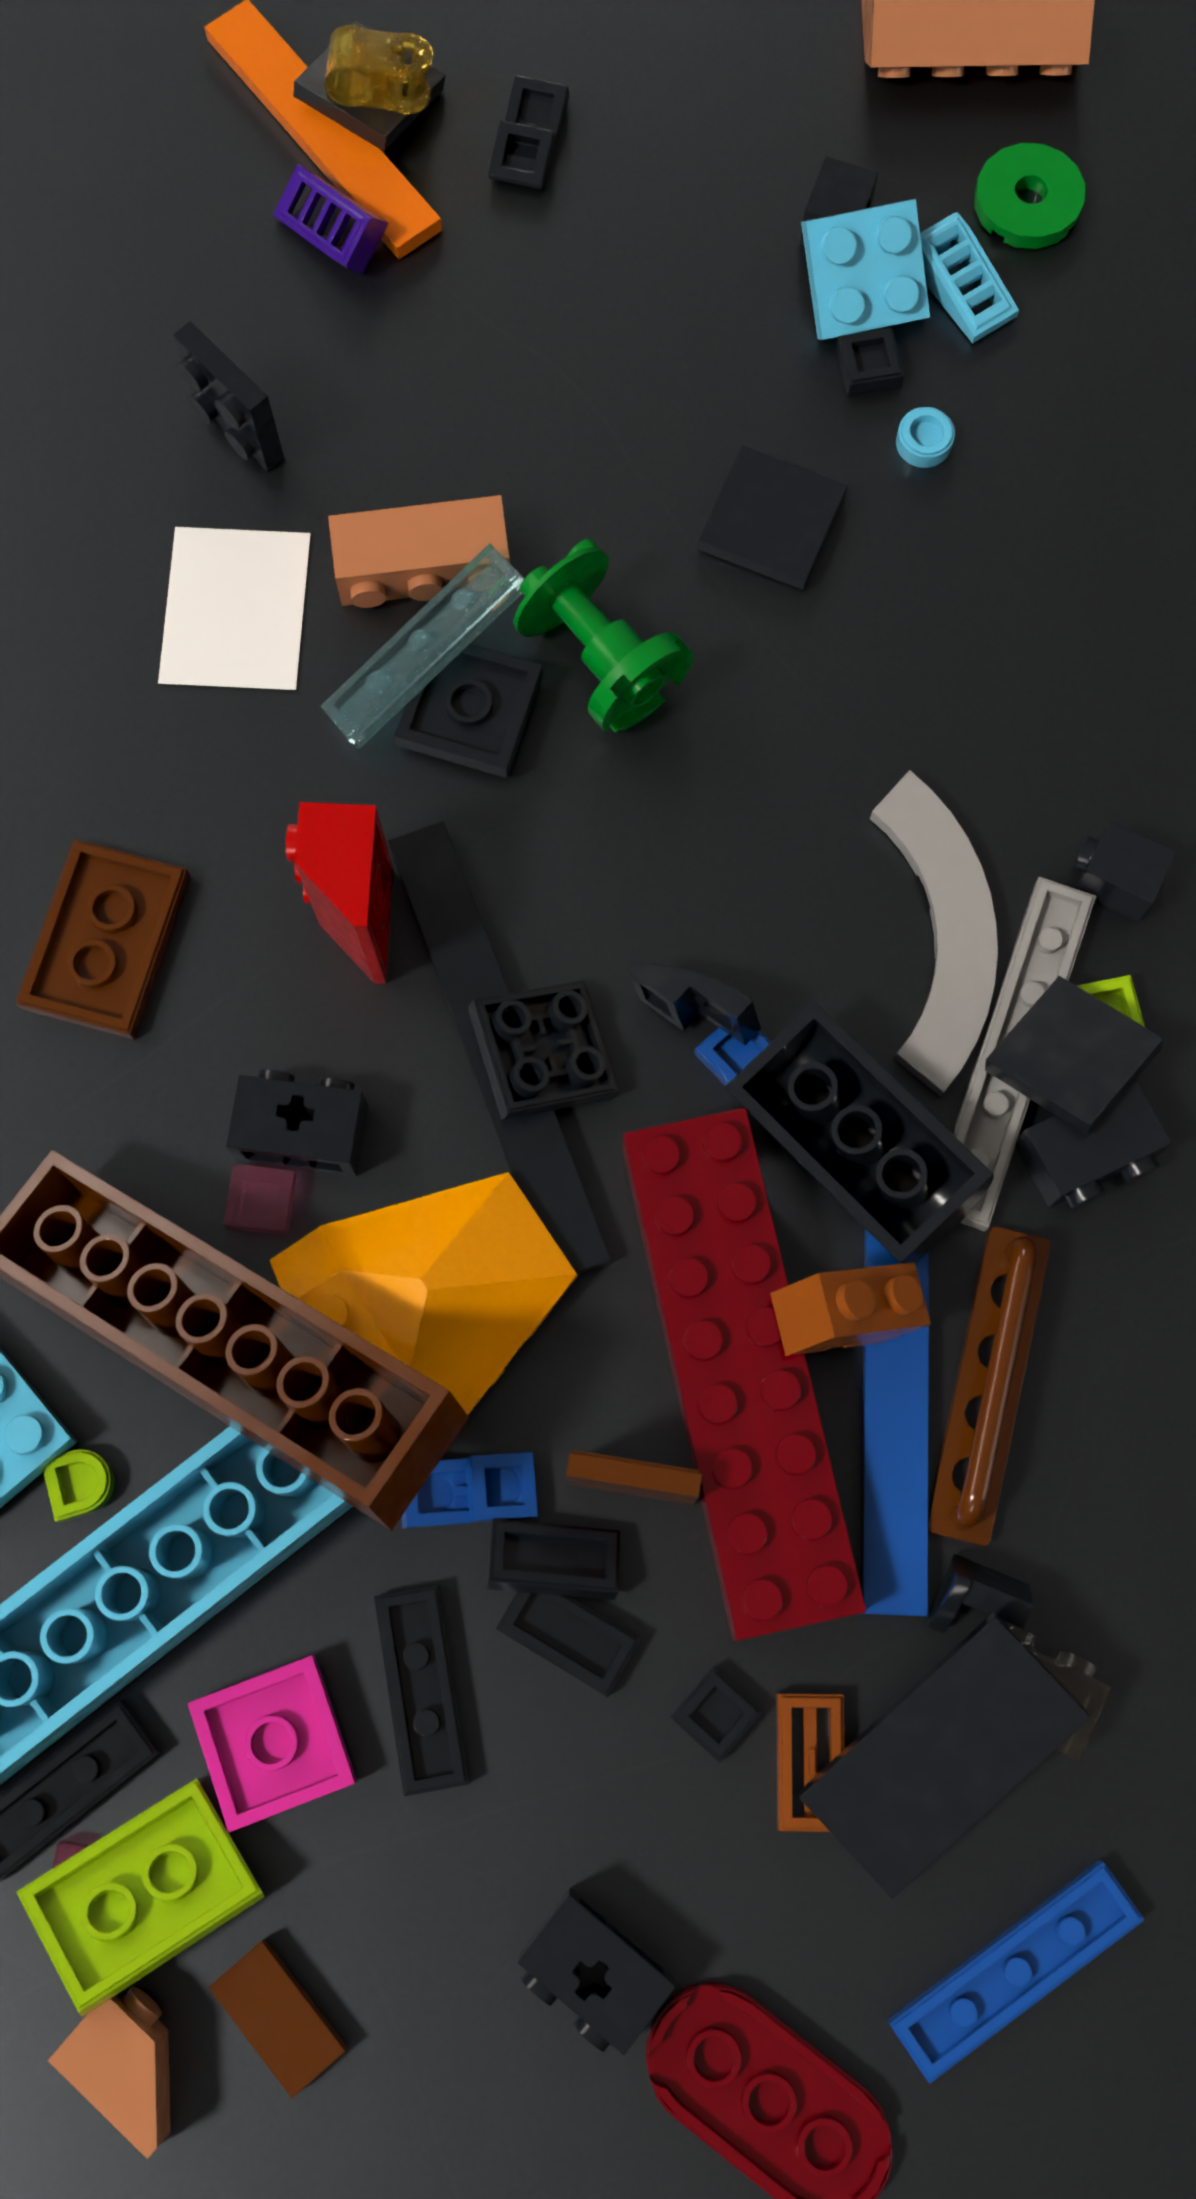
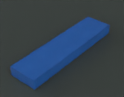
M1097 1860L886 2020L930 2084L1142 1923L1144 1918L1106 1864L1101 1860Z

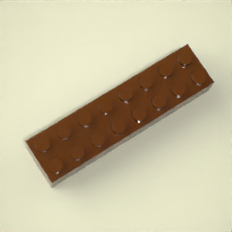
M53 1150L50 1151L0 1215V1277L391 1531L469 1419L448 1389Z

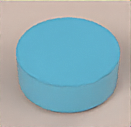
M919 407L913 409L902 418L896 437L898 453L907 463L916 467L929 468L939 465L950 454L955 437L954 425L944 412L936 408Z

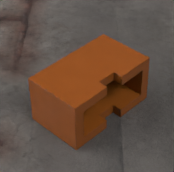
M915 1262L821 1272L770 1293L785 1356L826 1351L842 1346L843 1348L878 1344L931 1325Z

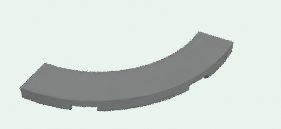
M909 770L876 806L870 816V820L885 832L899 848L916 877L919 876L931 907L929 911L934 933L935 968L928 999L916 1027L894 1059L938 1096L942 1097L962 1070L976 1045L989 1012L995 987L998 959L997 923L991 892L982 865L969 838L952 812L933 790Z

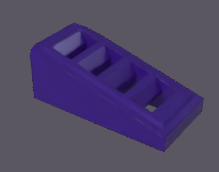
M297 164L273 213V216L345 268L361 274L364 273L389 224L300 164ZM307 184L312 189L299 216L293 214V211ZM322 195L326 198V201L314 225L311 226L308 224L309 219ZM337 206L341 211L329 235L326 236L323 232ZM352 217L356 221L344 245L341 246L338 242Z

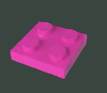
M316 1655L308 1656L187 1703L228 1833L358 1782Z

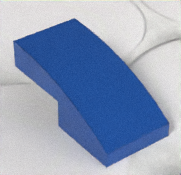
M533 1452L475 1455L463 1459L440 1460L402 1515V1529L492 1522L493 1519L515 1520L538 1517Z

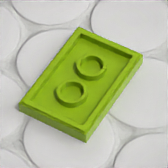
M197 1778L16 1891L68 1994L82 2017L264 1898L263 1892Z

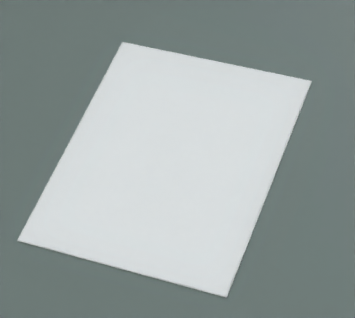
M175 527L158 684L296 690L311 533Z

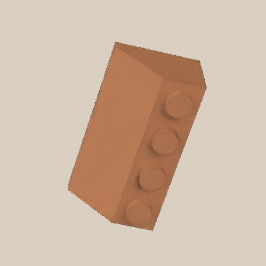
M861 0L865 63L871 68L878 67V77H910L911 67H932V76L961 77L964 76L965 66H986L985 75L1016 76L1018 75L1019 65H1040L1039 74L1061 76L1071 75L1072 65L1089 64L1095 0Z

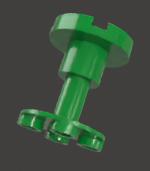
M589 538L575 545L567 557L551 569H548L546 566H540L525 577L519 587L520 592L525 598L516 611L513 624L516 631L525 637L542 635L556 628L562 622L568 626L585 646L581 654L582 662L600 681V684L594 690L589 700L588 714L603 731L607 732L610 726L617 733L636 725L666 700L659 694V691L670 679L679 686L688 675L695 656L693 651L674 632L658 634L644 642L626 620L620 619L611 622L590 597L606 575L609 557Z

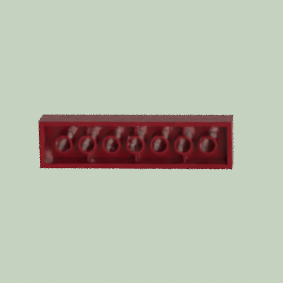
M746 1107L623 1133L622 1151L694 1470H699V1473L702 1474L699 1494L732 1641L866 1612L805 1354L785 1356L770 1293L788 1286Z

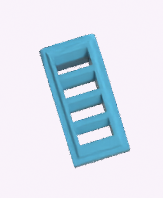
M958 212L951 214L920 233L926 286L972 344L1018 316L1019 309L973 231ZM961 264L963 269L950 275L948 270ZM974 282L976 283L977 288L962 295L960 290ZM987 299L992 303V306L977 315H974L971 310Z

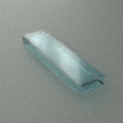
M489 543L321 705V708L345 737L360 749L522 594L519 587L524 578Z

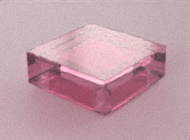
M233 1164L223 1225L228 1229L288 1235L297 1179L296 1173L289 1170Z

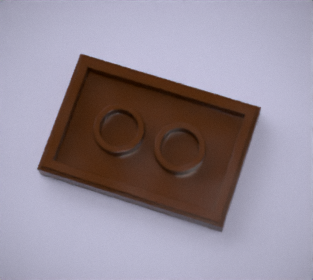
M74 839L15 1004L22 1010L134 1040L190 879L188 870Z

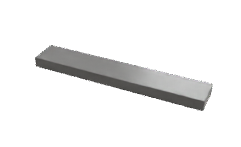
M1038 877L1034 885L952 1132L994 1174V1179L984 1196L960 1222L984 1232L989 1228L1030 1101L1028 1097L985 1071L986 1059L1058 976L1069 981L1096 898L1093 894L1042 877Z

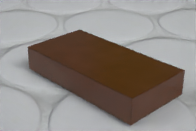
M265 1938L208 1987L291 2098L295 2097L348 2048Z

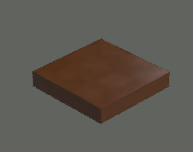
M574 1450L573 1453L570 1452L566 1478L568 1485L694 1505L699 1498L702 1474L699 1473V1470Z

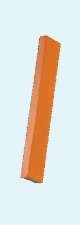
M244 0L204 26L209 43L338 190L389 223L381 240L398 260L442 231L440 216L381 149L293 96L294 81L308 67L249 0Z

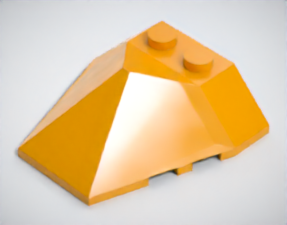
M509 1172L321 1225L269 1260L281 1289L448 1389L467 1415L471 1413L487 1390L494 1386L504 1373V1368L525 1341L531 1338L578 1277V1274Z

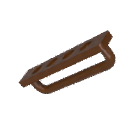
M997 1226L992 1227L987 1232L928 1510V1533L977 1546H986L991 1541L1051 1247L1050 1241L1046 1238ZM1007 1277L1001 1307H998L991 1297V1286L995 1279ZM994 1337L989 1365L986 1368L979 1359L978 1347L984 1338ZM982 1397L974 1430L966 1420L965 1409L971 1399ZM969 1459L963 1490L960 1492L952 1480V1471L958 1461Z

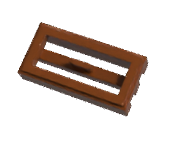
M776 1693L777 1829L779 1831L830 1832L804 1803L803 1817H793L792 1707L802 1708L804 1787L817 1775V1708H828L829 1763L844 1750V1694Z

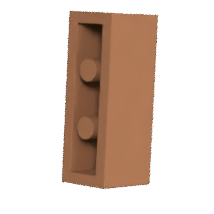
M501 495L328 516L335 580L342 606L355 605L361 608H372L388 600L404 598L429 601L445 593L462 591L486 594L497 590L499 587L512 585Z

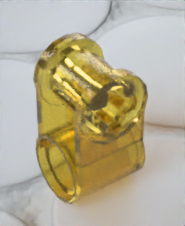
M356 25L339 27L331 34L324 80L325 90L331 99L348 107L364 106L393 110L402 114L420 112L428 106L431 91L430 85L426 80V72L431 68L433 62L432 47L423 37L413 33H393L365 29ZM407 50L411 51V64H405ZM403 83H408L407 97L402 95Z

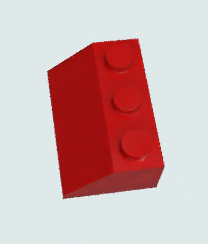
M299 802L298 824H288L286 859L287 862H294L296 883L303 884L304 903L312 905L319 925L373 983L386 984L394 869L376 805Z

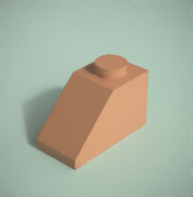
M132 1986L129 1991L124 1989L89 2012L48 2059V2062L148 2159L171 2133L169 2030L158 2020L162 2012L155 2001L141 1989Z

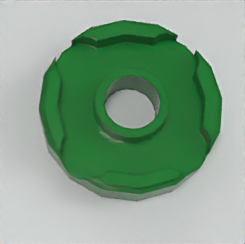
M1019 143L1002 148L986 161L975 186L974 209L981 225L990 234L994 230L998 235L1003 236V243L1015 248L1039 249L1058 243L1076 225L1085 204V181L1078 166L1062 151L1045 144ZM1021 190H1032L1037 192L1043 200L1035 204L1026 203L1020 200L1016 193Z

